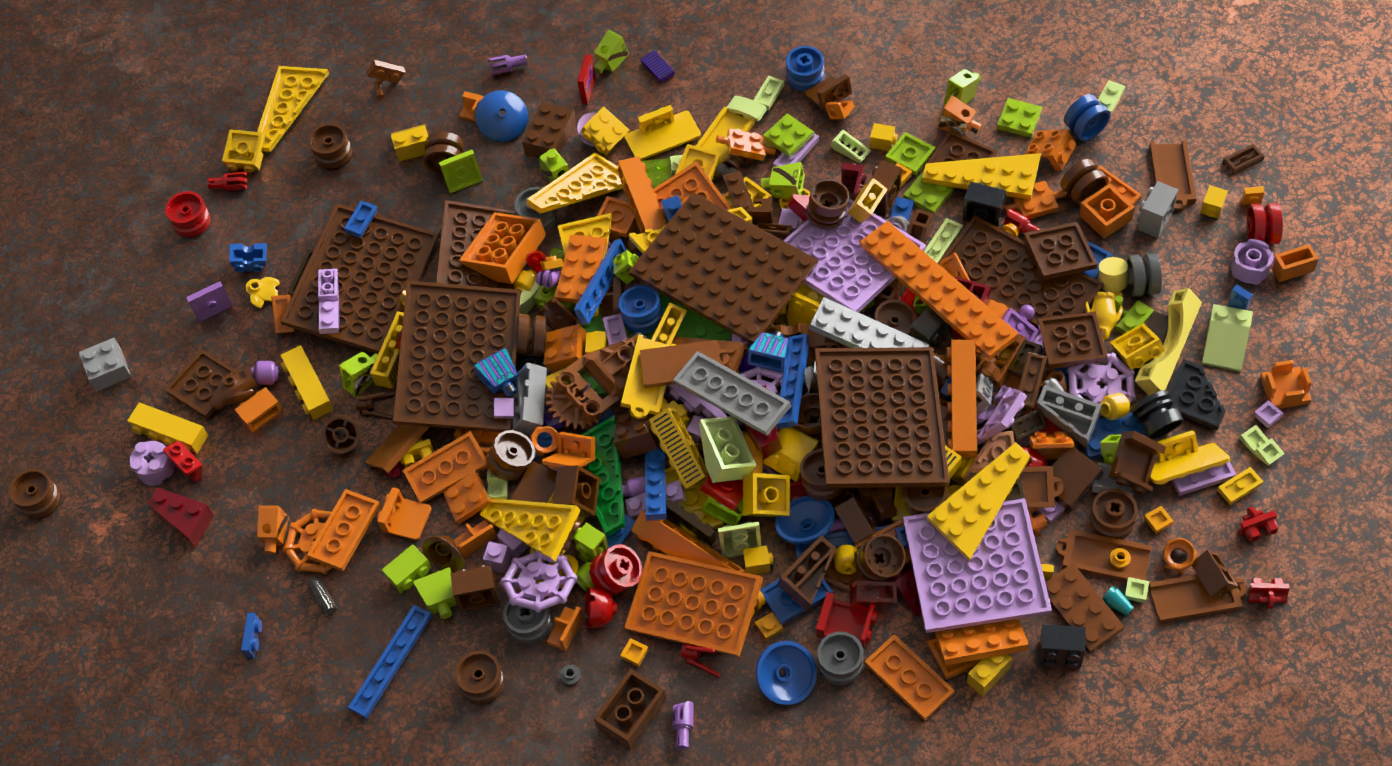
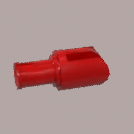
M247 172L226 173L221 178H208L207 182H210L207 183L210 190L224 188L226 191L247 189V185H245L247 184Z
M1013 209L1008 210L1003 225L1008 223L1014 224L1018 228L1020 235L1041 230L1031 224L1028 217Z

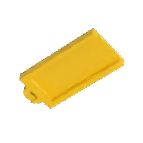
M723 107L696 145L700 148L721 153L722 157L715 171L719 174L722 171V162L729 153L726 144L716 143L717 135L727 137L729 128L740 129L749 133L755 121L752 118L748 120L729 112L728 108Z
M638 335L620 406L630 408L632 417L645 419L648 414H659L666 386L644 388L640 350L674 346L676 344L671 343V345H667Z

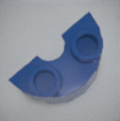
M254 243L250 247L243 244H230L229 262L234 267L235 272L263 271L267 259V243Z

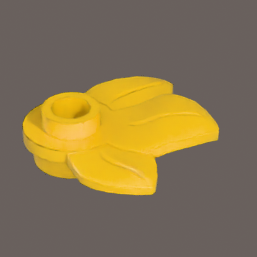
M265 277L261 280H249L246 283V291L250 295V302L260 309L263 307L264 301L272 302L271 296H279L275 288L279 286L280 282L272 277Z

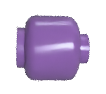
M257 361L255 367H251V376L255 378L257 385H273L275 381H278L279 366H276L275 362Z

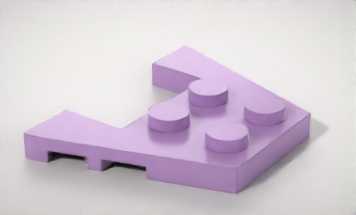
M1002 385L994 398L998 402L997 407L984 427L977 430V446L1013 424L1014 416L1024 407L1023 402L1027 397L1022 391Z

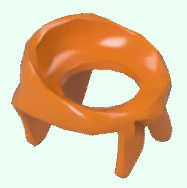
M536 427L529 437L534 445L535 452L540 457H544L558 449V432L553 427ZM542 432L549 433L552 437V444L547 448L540 447L537 443V436Z
M1175 538L1167 542L1163 550V559L1167 563L1166 569L1177 570L1179 574H1184L1182 570L1189 568L1193 564L1197 554L1191 542L1183 538ZM1174 549L1181 550L1187 554L1188 557L1184 563L1178 564L1172 561L1170 554Z

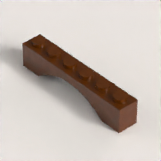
M916 209L910 221L907 234L926 244L934 227V214ZM895 278L874 298V307L878 308L881 303L887 300H898L905 285Z

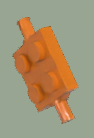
M729 128L727 137L719 135L716 137V143L726 144L729 154L764 161L766 154L775 155L776 148L768 147L764 144L763 136L758 133H748L740 129Z
M1046 181L1037 182L1034 184L1031 200L1012 197L1014 203L1005 205L1004 211L1007 213L1009 209H1013L1029 219L1055 213L1059 210L1055 199L1065 197V192L1063 189L1052 192Z

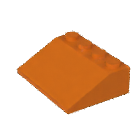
M494 212L460 258V263L496 282L513 284L527 264V254L531 251H536L546 236L541 219Z

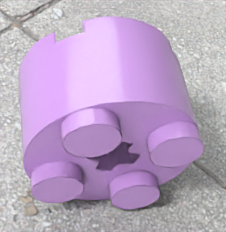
M1256 239L1239 243L1235 248L1231 262L1232 276L1245 283L1260 284L1268 276L1274 257L1273 252L1271 253L1269 250V246L1265 242Z
M157 441L139 442L130 456L131 468L146 485H159L166 478L169 479L174 472L175 464L163 453L165 448L163 443Z

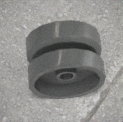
M539 187L528 188L516 197L514 202L516 215L541 219L544 231L546 232L556 223V209L540 214L526 205L529 197L543 189Z
M1147 253L1143 259L1138 254L1128 255L1126 260L1128 264L1127 285L1130 295L1132 297L1142 296L1145 291L1148 295L1160 294L1162 289V273L1158 255L1156 253Z
M509 599L504 607L503 617L511 637L521 644L529 645L543 640L551 630L552 624L548 608L536 613V610L518 605L512 606L509 603Z
M834 632L821 640L817 652L818 669L821 676L827 682L841 686L851 684L860 677L863 671V648L861 642L854 635L847 632Z

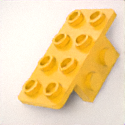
M671 105L638 117L640 129L625 134V140L634 157L639 156L641 161L701 137V132L690 112L683 111L674 115Z
M1189 431L1157 441L1166 446L1164 454L1157 455L1158 460H1155L1150 480L1154 484H1165L1173 479H1181L1189 474L1200 473L1208 468L1222 466L1224 463L1230 462V456L1215 443L1198 447L1196 433Z

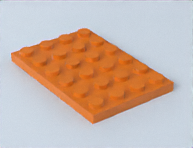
M649 551L624 628L628 631L682 644L710 648L716 652L740 657L763 578L759 575Z

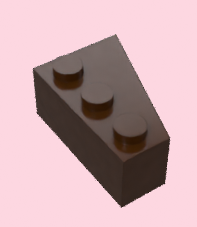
M821 535L783 573L777 585L807 612L836 548Z

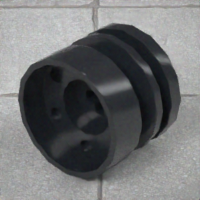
M1162 390L1143 398L1130 410L1132 415L1136 416L1135 420L1137 423L1145 422L1140 429L1144 436L1152 440L1172 432L1185 421L1177 408L1169 409L1173 406L1174 401L1169 399L1170 395L1167 390Z

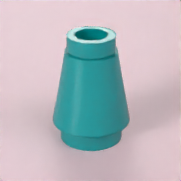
M1113 586L1102 598L1107 606L1125 616L1134 608L1122 592Z

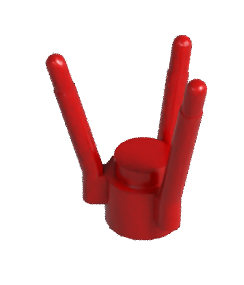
M683 643L681 657L687 658L686 663L693 664L716 677H720L718 672L695 660V658L699 659L701 652L715 653L714 649Z

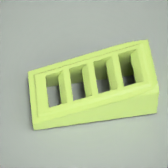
M844 130L837 135L830 146L835 151L860 164L871 152L869 148ZM860 151H862L863 154L861 156H858L857 154Z

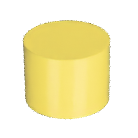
M1117 257L1102 260L1099 264V281L1104 283L1103 290L1119 292L1125 289L1128 282L1127 262Z

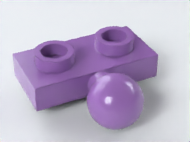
M1022 306L1019 314L1012 308L1006 309L1002 319L1015 329L1019 335L1022 334V336L1026 337L1027 341L1033 342L1039 332L1037 328L1027 321L1032 319L1035 314L1032 306Z

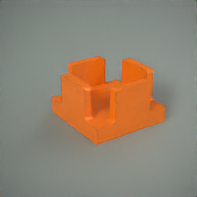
M607 196L597 216L612 213L609 241L614 242V240L621 239V237L627 238L629 234L636 233L638 225L629 202Z
M1293 360L1274 363L1271 371L1262 372L1260 375L1267 399L1278 409L1310 404L1312 400L1309 394L1312 383L1307 368H1293Z

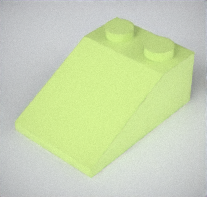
M1213 304L1202 365L1241 372L1253 311Z
M735 417L700 419L699 425L705 465L712 482L741 480L744 475L751 474L756 467V463Z
M745 522L742 525H726L718 528L721 553L726 558L744 556L743 549L761 546L759 522Z

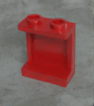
M827 592L816 627V637L823 639L828 634L834 632H847L854 635L861 642L862 648L865 649L866 642H871L873 631L870 630L871 625L876 624L878 612H875V604H871L869 608L835 599V594Z

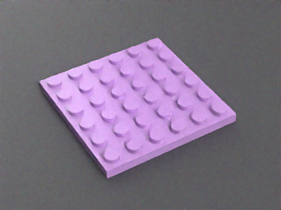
M849 199L843 223L837 228L821 229L811 224L809 220H806L784 242L818 259V265L804 282L805 285L827 299L859 313L896 277L861 248L859 241L884 224L886 220L872 213L861 224L847 213L854 202ZM897 228L921 250H926L924 243Z
M1025 498L1004 501L1003 506L984 535L970 562L927 520V515L930 513L903 517L926 633L1051 614L1052 609Z

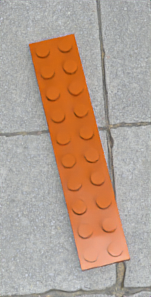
M886 221L859 241L861 248L966 340H975V348L989 360L1019 338V333L889 221Z

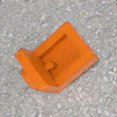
M853 101L827 102L825 104L830 119H845L855 107Z

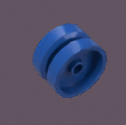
M800 46L788 53L786 57V79L792 88L806 91L824 80V57L818 49L811 46Z
M1088 94L1077 99L1069 107L1064 115L1063 122L1070 130L1074 131L1081 141H1088L1103 131L1110 120L1111 113L1104 105L1100 104L1094 95Z
M646 285L633 286L627 289L619 299V309L628 330L633 333L641 332L644 334L657 329L664 311L656 290Z

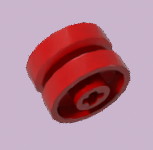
M183 191L171 197L167 202L165 213L173 230L178 235L194 237L203 233L210 225V213L198 193Z
M1268 203L1264 208L1261 204H1250L1247 211L1248 240L1266 241L1269 245L1279 244L1283 233V218L1280 205L1278 203Z
M622 544L614 545L593 558L589 573L595 587L602 588L613 596L622 593L639 582L642 576V565L638 555L630 547Z

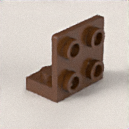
M844 74L837 79L833 76L826 78L806 90L804 95L820 108L826 110L825 104L827 102L843 100L852 94L849 76Z

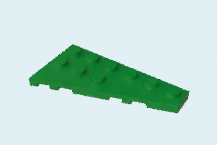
M614 415L582 434L595 437V460L582 468L600 477L596 515L607 536L625 527L620 453L613 443L617 421Z

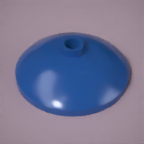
M500 90L491 92L480 100L476 108L475 119L479 130L485 137L496 142H508L519 137L525 130L528 122V111L524 102L517 95ZM499 111H504L505 115H500Z
M802 496L790 501V516L776 517L775 527L779 536L786 542L807 544L816 541L821 535L824 536L831 529L835 520V512L828 500L819 501L809 496Z
M780 641L768 646L760 655L756 665L757 684L761 692L772 702L782 705L796 704L804 700L814 688L817 678L816 664L814 658L804 646L792 641ZM781 669L784 670V676H783V677H781V676L779 675V671H780Z

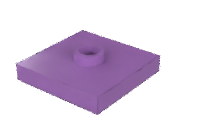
M217 282L186 297L199 322L233 306L221 282Z

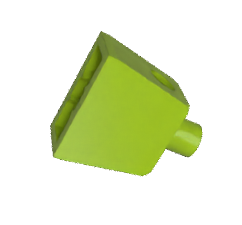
M964 69L948 80L944 105L947 104L951 96L967 104L976 94L978 82L981 80L980 75Z
M450 567L413 581L431 614L439 612L441 619L451 617L450 607L457 605L453 596Z

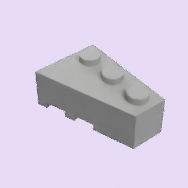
M526 363L517 373V381L514 383L517 392L513 395L514 417L512 425L514 431L532 435L536 427L543 426L547 368Z
M1044 385L1037 402V409L1040 408L1044 417L1087 448L1101 413V404Z

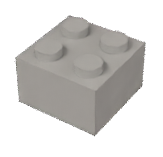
M1157 181L1154 188L1150 187L1147 193L1148 199L1146 201L1143 200L1139 211H1141L1137 218L1139 231L1159 238L1174 212L1179 189Z
M115 338L79 352L88 380L96 392L131 378L122 349Z

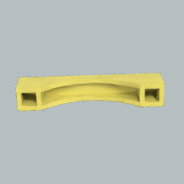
M1189 288L1173 292L1167 305L1168 330L1163 345L1165 351L1162 352L1160 357L1154 358L1148 364L1143 365L1135 379V382L1148 395L1166 390L1202 302Z

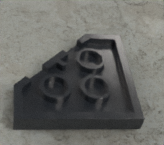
M1183 359L1168 391L1169 399L1174 401L1173 406L1169 409L1177 408L1182 417L1218 430L1226 410L1223 404H1220L1215 389L1205 376L1203 367Z

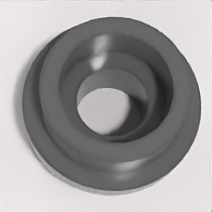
M567 665L561 670L560 677L563 683L574 685L580 680L581 672L577 666ZM574 672L572 676H567V673Z

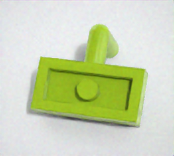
M1116 296L1115 298L1116 312L1122 306V296ZM1138 300L1129 311L1122 309L1121 316L1123 319L1116 326V330L1125 334L1142 323L1145 324L1153 315L1154 309Z

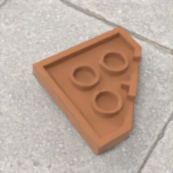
M1013 431L999 432L987 440L963 477L964 485L971 480V468H985L1015 443Z

